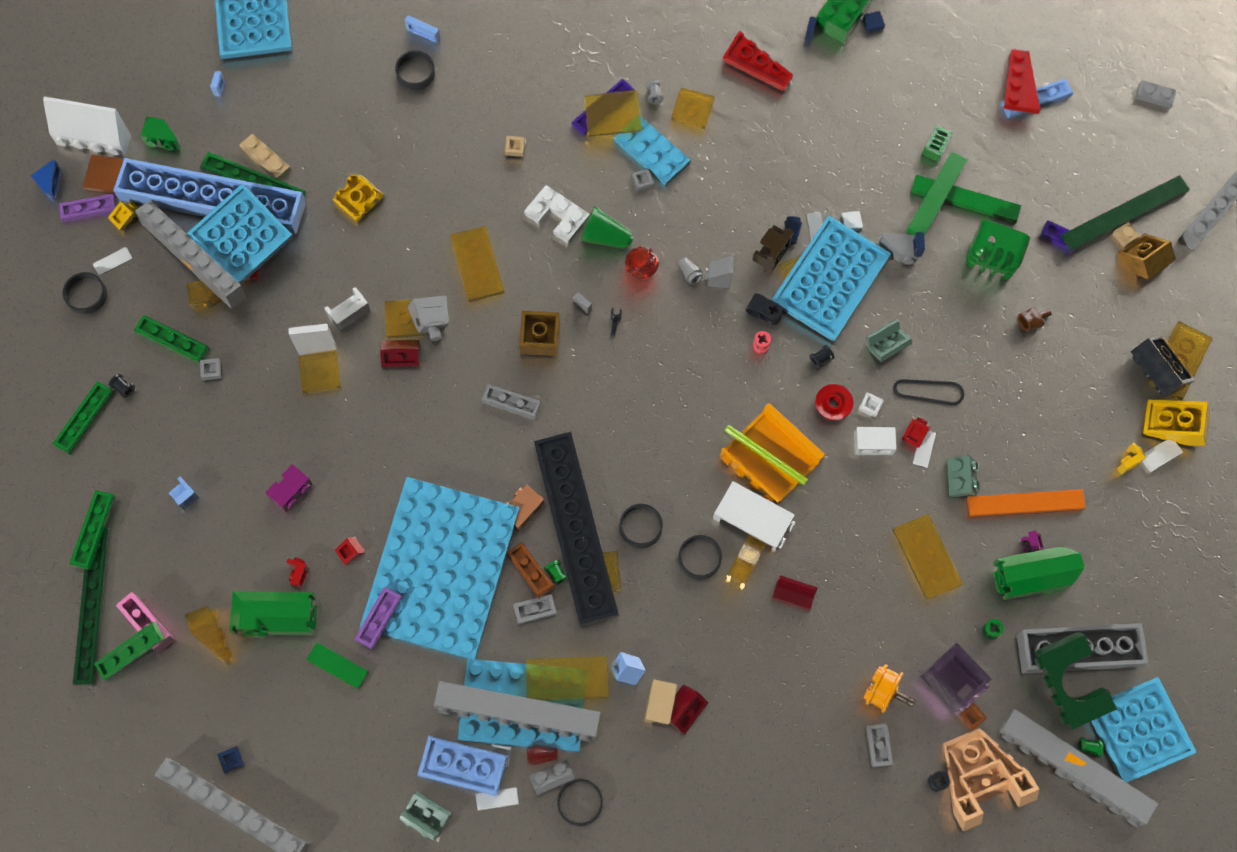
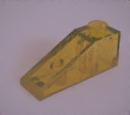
M245 280L241 284V286H245L247 284V281ZM202 281L186 283L189 304L193 311H205L207 308H212L222 301Z
M749 535L726 579L744 588L767 544Z

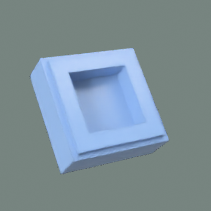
M215 71L210 87L214 96L220 97L225 85V79L221 72Z

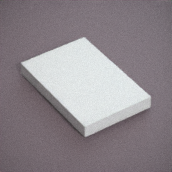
M328 324L289 328V336L299 356L337 351V345Z

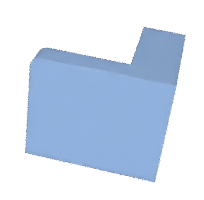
M179 477L177 479L180 484L171 490L169 494L185 510L199 497Z
M622 652L619 653L610 666L617 681L636 685L646 671L639 657Z

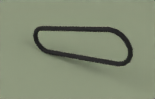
M900 379L894 384V391L898 396L955 405L960 403L965 395L962 386L956 382ZM900 382L953 384L960 388L962 395L958 401L949 402L901 394L897 391L896 387Z

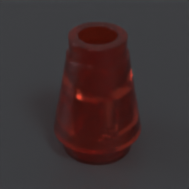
M535 744L527 747L528 763L536 765L557 760V748Z

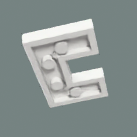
M547 185L524 211V215L540 224L549 211L561 218L562 221L555 228L553 234L569 244L590 217L588 212Z

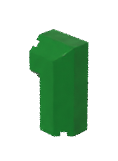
M1061 546L997 558L994 561V567L998 566V571H994V578L998 592L1004 594L1002 597L1004 600L1045 592L1066 591L1075 583L1085 569L1080 552Z
M233 591L229 631L235 635H238V631L243 632L242 636L265 637L267 633L269 635H313L314 631L312 629L316 628L317 605H313V600L317 601L314 592Z

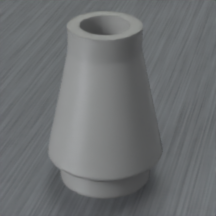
M685 257L679 261L678 265L687 283L695 285L702 280V271L690 262L688 258Z

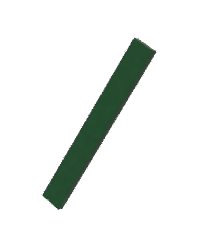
M1178 175L1063 233L1061 238L1070 251H1073L1187 193L1190 188L1182 177Z
M109 527L104 529L91 569H84L73 675L74 686H95L97 668L94 663L98 660L110 537Z

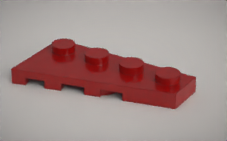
M740 30L722 58V61L785 92L793 79L791 72L777 61H773L768 53L762 52L752 40L745 38Z
M1011 49L1003 109L1039 114L1040 105L1030 52Z

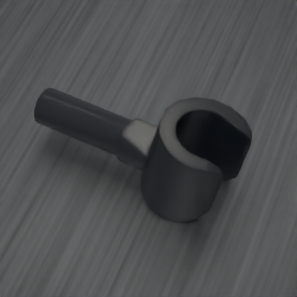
M614 308L611 309V335L616 334L618 321L622 318L621 309L617 315L613 313Z

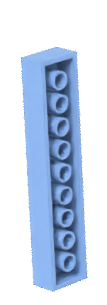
M124 158L113 190L120 201L144 205L151 200L161 209L205 217L243 183L291 234L295 235L297 234L306 204L303 193L299 191Z

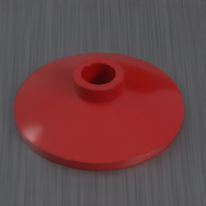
M828 384L822 387L815 399L818 412L829 420L844 419L850 414L854 404L850 391L839 384ZM835 402L837 406L832 407L830 403Z

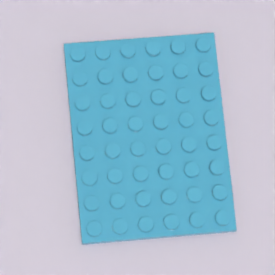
M406 477L359 628L362 627L385 586L403 597L381 635L467 659H476L519 507Z

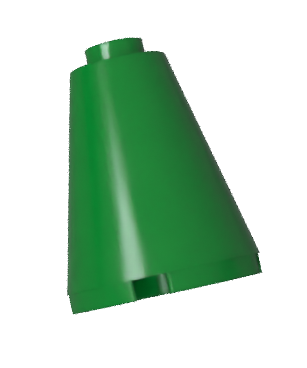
M594 207L583 231L581 241L625 249L626 246H631L634 237L631 236L632 232L601 209Z

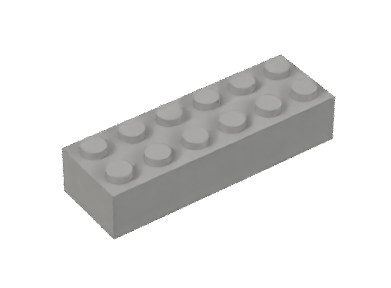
M1142 623L1027 629L1016 634L1022 674L1043 673L1042 669L1039 670L1034 661L1037 658L1034 651L1076 632L1086 636L1093 654L1071 663L1064 672L1140 668L1148 664Z

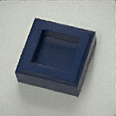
M880 11L863 15L867 32L885 28Z
M811 16L809 18L805 41L811 42L816 17Z
M917 232L913 239L915 257H922L925 250L924 232Z
M238 746L217 754L224 774L245 766Z

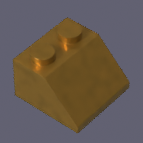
M1146 233L1118 252V256L1135 275L1146 279L1154 277L1158 272L1176 260L1171 241Z

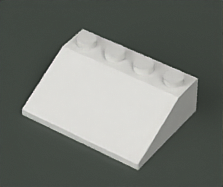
M50 97L43 98L49 133L56 144L60 146L70 145L78 149L87 148L95 152L104 151L112 155H126L131 135L116 109Z

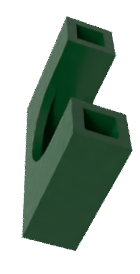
M1076 632L1034 651L1037 657L1034 661L1038 669L1043 671V682L1047 688H1050L1053 694L1050 696L1054 706L1059 708L1060 714L1058 716L1064 726L1066 725L1073 730L1117 710L1110 692L1103 687L1080 697L1068 696L1063 688L1062 677L1065 669L1071 663L1093 654L1084 634Z

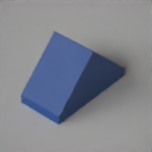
M51 160L33 173L31 177L47 197L55 202L61 168L56 160Z

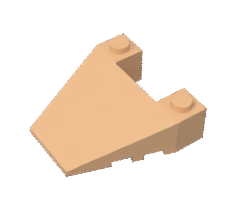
M980 728L943 743L947 775L950 779L949 789L953 814L963 832L982 824L983 812L978 805L979 802L1009 790L1018 807L1038 799L1039 787L1029 771L1018 765L1011 755H1007L1001 750L999 745Z

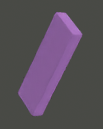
M113 193L59 203L61 221L69 222L111 214L117 206L116 196Z
M384 586L354 640L373 650L403 596Z

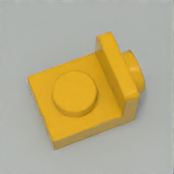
M120 201L108 219L119 230L124 231L132 219L138 217L135 210L139 207L133 202Z
M1135 443L1126 449L1129 455L1120 461L1122 464L1117 470L1121 475L1138 466L1146 459L1143 450Z

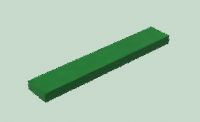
M951 151L906 232L914 236L917 232H924L925 237L968 160L967 158Z
M210 152L206 154L200 165L202 170L217 176L299 191L303 193L304 197L306 195V191Z
M916 175L911 193L926 197L935 180ZM954 185L944 203L1015 224L1018 221L1022 206Z

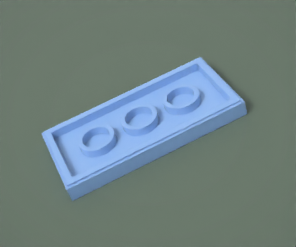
M429 735L417 776L498 796L508 755Z

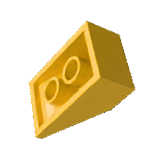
M1148 400L1143 434L1163 440L1176 441L1178 444L1187 446H1206L1210 418L1208 402Z

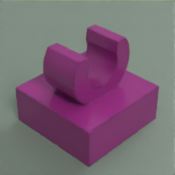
M1032 531L1028 532L1029 537L1021 538L1022 542L1029 541L1030 543L1029 547L1023 548L1024 552L1044 550L1041 533Z

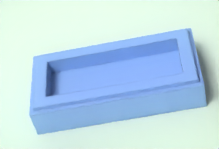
M409 15L406 17L405 23L408 31L434 43L439 42L441 38L438 28Z

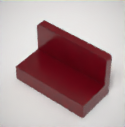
M420 340L382 341L380 347L381 367L419 366Z
M780 575L772 599L810 611L818 587Z
M682 685L675 694L670 723L680 733L685 735L707 706V700L698 691Z

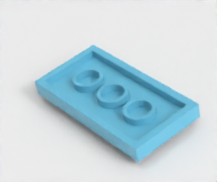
M640 115L614 137V141L645 169L649 168L650 173L665 186L691 163V160Z

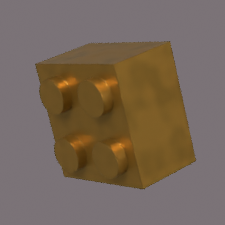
M522 310L519 342L520 354L558 356L560 312Z

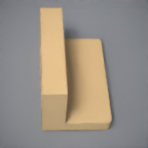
M653 679L644 722L651 724L652 722L667 725L670 723L677 689L676 684Z

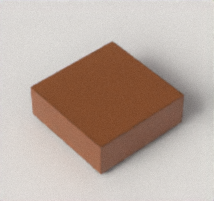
M974 702L958 715L970 731H973L987 719Z

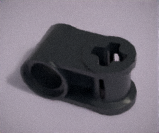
M754 293L745 309L749 315L771 325H776L781 321L783 312L780 304L759 293Z

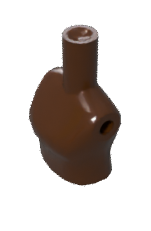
M1032 307L1026 312L1020 313L1017 316V321L1026 332L1038 329L1045 324L1044 318L1051 316L1052 311L1046 309L1039 312L1036 308Z

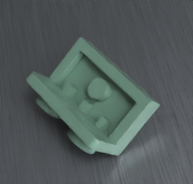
M897 319L866 337L868 350L881 362L912 344V339L900 329V323Z
M970 455L947 458L949 496H978V491L980 490V483L976 474L979 471L978 462Z
M415 792L399 819L406 826L421 832V835L425 838L435 840L441 834L451 812L419 792Z

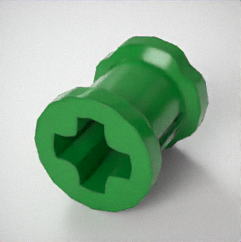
M560 560L553 561L544 567V570L548 571L554 586L568 579V576L564 574L560 566Z
M991 619L982 627V635L987 640L996 639L1004 631V625L998 619ZM992 627L995 628L993 633L990 631Z
M1080 737L1078 751L1101 758L1103 741L1100 739L1097 741L1086 740L1085 737Z

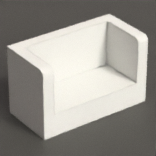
M356 287L352 289L354 295L334 309L330 310L328 306L324 308L328 317L339 331L370 311L368 302Z
M857 427L854 432L855 455H893L896 451L895 427Z

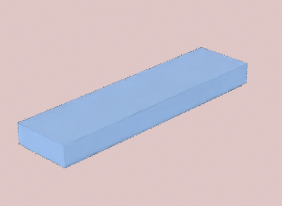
M1066 78L1037 88L1039 105L1042 107L1072 96L1073 91ZM1004 109L1008 118L1025 113Z

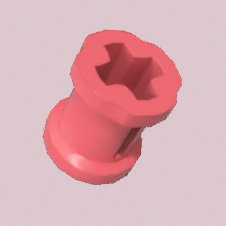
M760 331L755 335L753 342L755 352L766 353L771 343L770 334Z

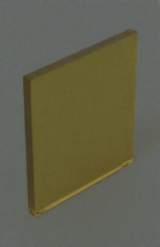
M637 90L584 95L588 137L642 132Z

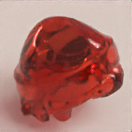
M638 246L626 255L625 271L637 279L650 278L659 268V259L652 248L647 249L643 246Z

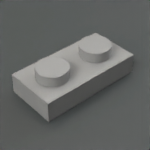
M1141 80L1136 99L1171 108L1176 90Z
M552 594L543 596L540 599L535 598L513 604L518 625L557 615Z
M887 724L867 725L866 732L871 768L892 766L893 760Z
M568 760L529 776L537 795L575 779Z

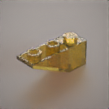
M207 605L184 614L190 632L221 660L230 665L229 658L232 657L229 647L224 645L223 640L226 637L223 629L217 625L216 621H219L216 610H212Z

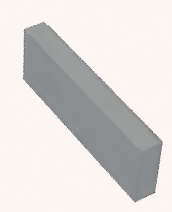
M491 384L487 385L481 400L482 403L536 420L542 404L540 400Z

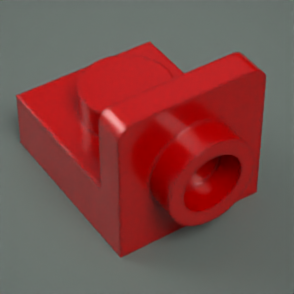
M921 417L917 419L912 418L902 439L919 448L930 429V426L927 425L928 421Z
M294 557V560L288 558L286 563L290 567L296 568L290 574V585L294 589L301 591L309 567L302 559Z

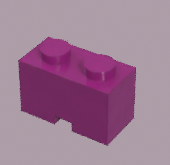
M293 464L281 475L283 477L280 483L275 481L265 492L269 499L285 512L293 509L298 503V499L302 495L307 494L312 485L310 478Z

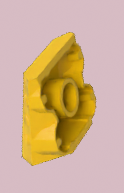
M359 173L358 175H350L346 180L347 185L343 189H339L332 200L358 222L385 195Z

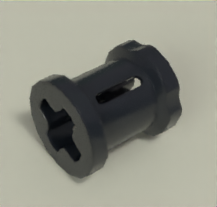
M827 345L822 346V349L815 354L809 355L811 362L817 369L822 367V364L828 360L835 358L834 353Z
M121 373L114 375L108 384L109 387L115 388L123 398H127L135 389L134 384L128 383Z
M937 771L929 776L927 783L932 791L938 792L949 786L950 779L945 772ZM938 777L940 778V782L942 783L939 786L936 785L937 781L935 780Z

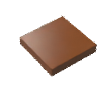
M91 155L82 186L84 190L115 194L113 190L124 159Z

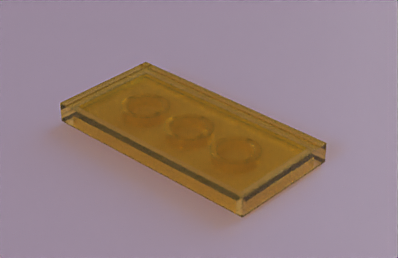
M486 226L450 234L468 302L504 294L503 284Z
M1178 321L1167 343L1194 378L1213 338ZM1148 379L1147 384L1155 388L1154 382ZM1190 384L1171 396L1182 401Z
M929 514L893 528V532L926 600L963 585Z
M607 656L526 659L527 698L536 700L609 698Z

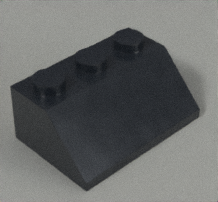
M1161 335L1147 338L1130 351L1133 354V360L1142 366L1145 370V376L1156 385L1155 389L1164 397L1173 395L1195 381Z

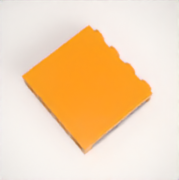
M770 403L741 432L804 477H807L825 457V454ZM734 439L726 448L723 447L721 449L722 461L727 465H731L740 478H745L754 491H759L763 498L776 505L780 504L800 484L797 480L737 439Z

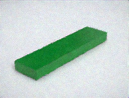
M146 315L142 316L134 329L135 333L199 364L200 360H203L210 349L209 346Z
M97 381L52 444L71 455L115 391Z
M95 490L69 565L86 570L91 569L116 497L114 494Z
M156 621L151 622L94 664L103 681L108 680L165 640Z

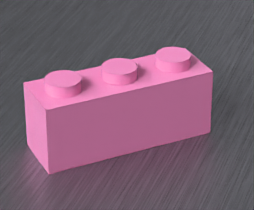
M133 592L116 605L138 632L151 622L156 621L165 640L152 648L159 654L175 641L171 634Z

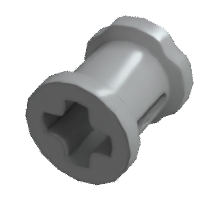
M653 80L645 84L650 104H658L664 100V96L660 91V81Z

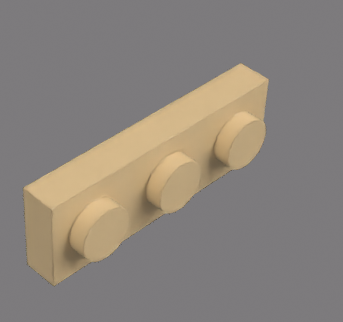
M253 133L239 145L248 156L275 179L280 180L291 170L286 162Z

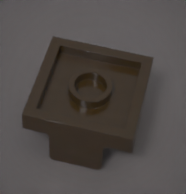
M773 225L761 239L760 244L763 247L760 251L756 250L754 252L752 260L764 267L765 273L771 275L789 249L794 231L788 228L784 231Z

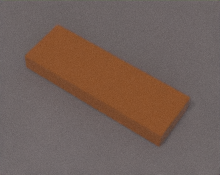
M523 542L507 551L506 555L538 599L555 589L554 584Z

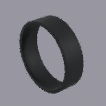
M409 51L401 55L396 62L395 72L397 80L403 87L409 90H421L433 82L435 67L432 58L422 51ZM421 58L430 63L432 72L424 81L410 83L399 76L400 66L409 59Z
M81 272L73 275L66 281L62 295L65 303L74 312L91 314L104 305L107 299V288L97 275L90 272ZM89 278L101 283L102 293L95 304L86 308H77L69 304L68 293L76 282Z
M635 504L623 512L620 519V533L624 541L636 548H646L655 544L661 536L663 521L660 513L654 507L647 504ZM635 509L649 510L658 518L660 531L653 540L646 543H636L630 540L623 532L622 522L625 516Z
M705 535L692 536L684 541L679 550L678 562L680 568L690 578L697 580L710 578L718 571L721 565V548L711 537ZM695 540H704L711 543L719 555L718 566L712 572L705 575H697L688 571L681 560V552L688 543Z
M574 779L566 783L560 790L557 806L560 815L566 822L574 826H586L594 822L600 815L603 798L599 788L593 782L586 779ZM577 782L593 786L600 797L598 813L593 819L584 823L570 821L564 816L560 808V798L563 791L569 785Z

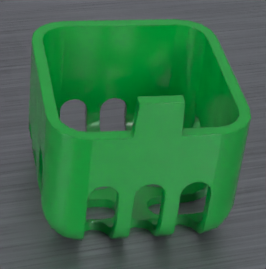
M982 218L974 234L966 262L971 268H974L975 265H980L981 272H984L985 269H991L990 275L994 276L996 273H1002L1001 279H1009L1023 262L1030 236ZM990 236L995 238V243L988 241Z

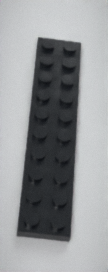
M570 431L536 440L534 445L580 626L617 617L619 613L572 433Z

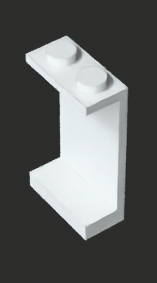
M732 481L713 516V519L719 523L723 519L772 546L771 551L774 553L777 547L782 548L786 540L783 537L786 531L790 532L795 524L792 521L795 516L793 513Z

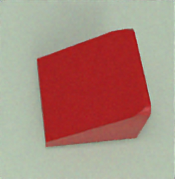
M356 537L346 538L335 549L345 565H348L365 553Z

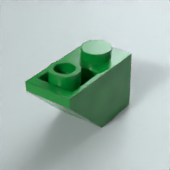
M146 116L140 135L146 145L150 147H164L168 150H181L177 137L164 119Z

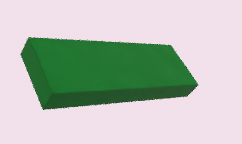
M317 642L306 659L308 662L358 690L369 673L366 669Z

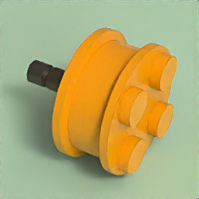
M887 664L883 667L879 666L872 679L875 684H871L863 697L867 700L866 705L871 703L881 708L882 713H885L890 701H893L894 698L905 704L907 703L911 707L914 706L916 700L898 691V685L904 673L900 672L898 674L888 669Z

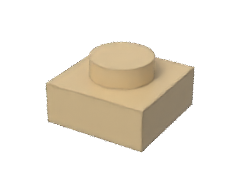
M507 136L505 155L523 157L525 137Z
M1129 222L1112 233L1123 247H1126L1140 236Z

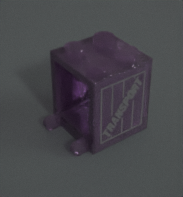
M958 643L952 646L920 676L954 712L959 709L964 711L974 703L975 699L973 697L977 698L980 694L982 695L990 687L987 683L992 680ZM968 684L973 690L961 699L957 693Z

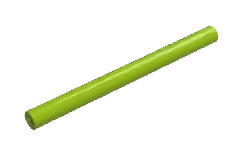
M728 425L725 432L802 485L806 484L808 479L732 426Z

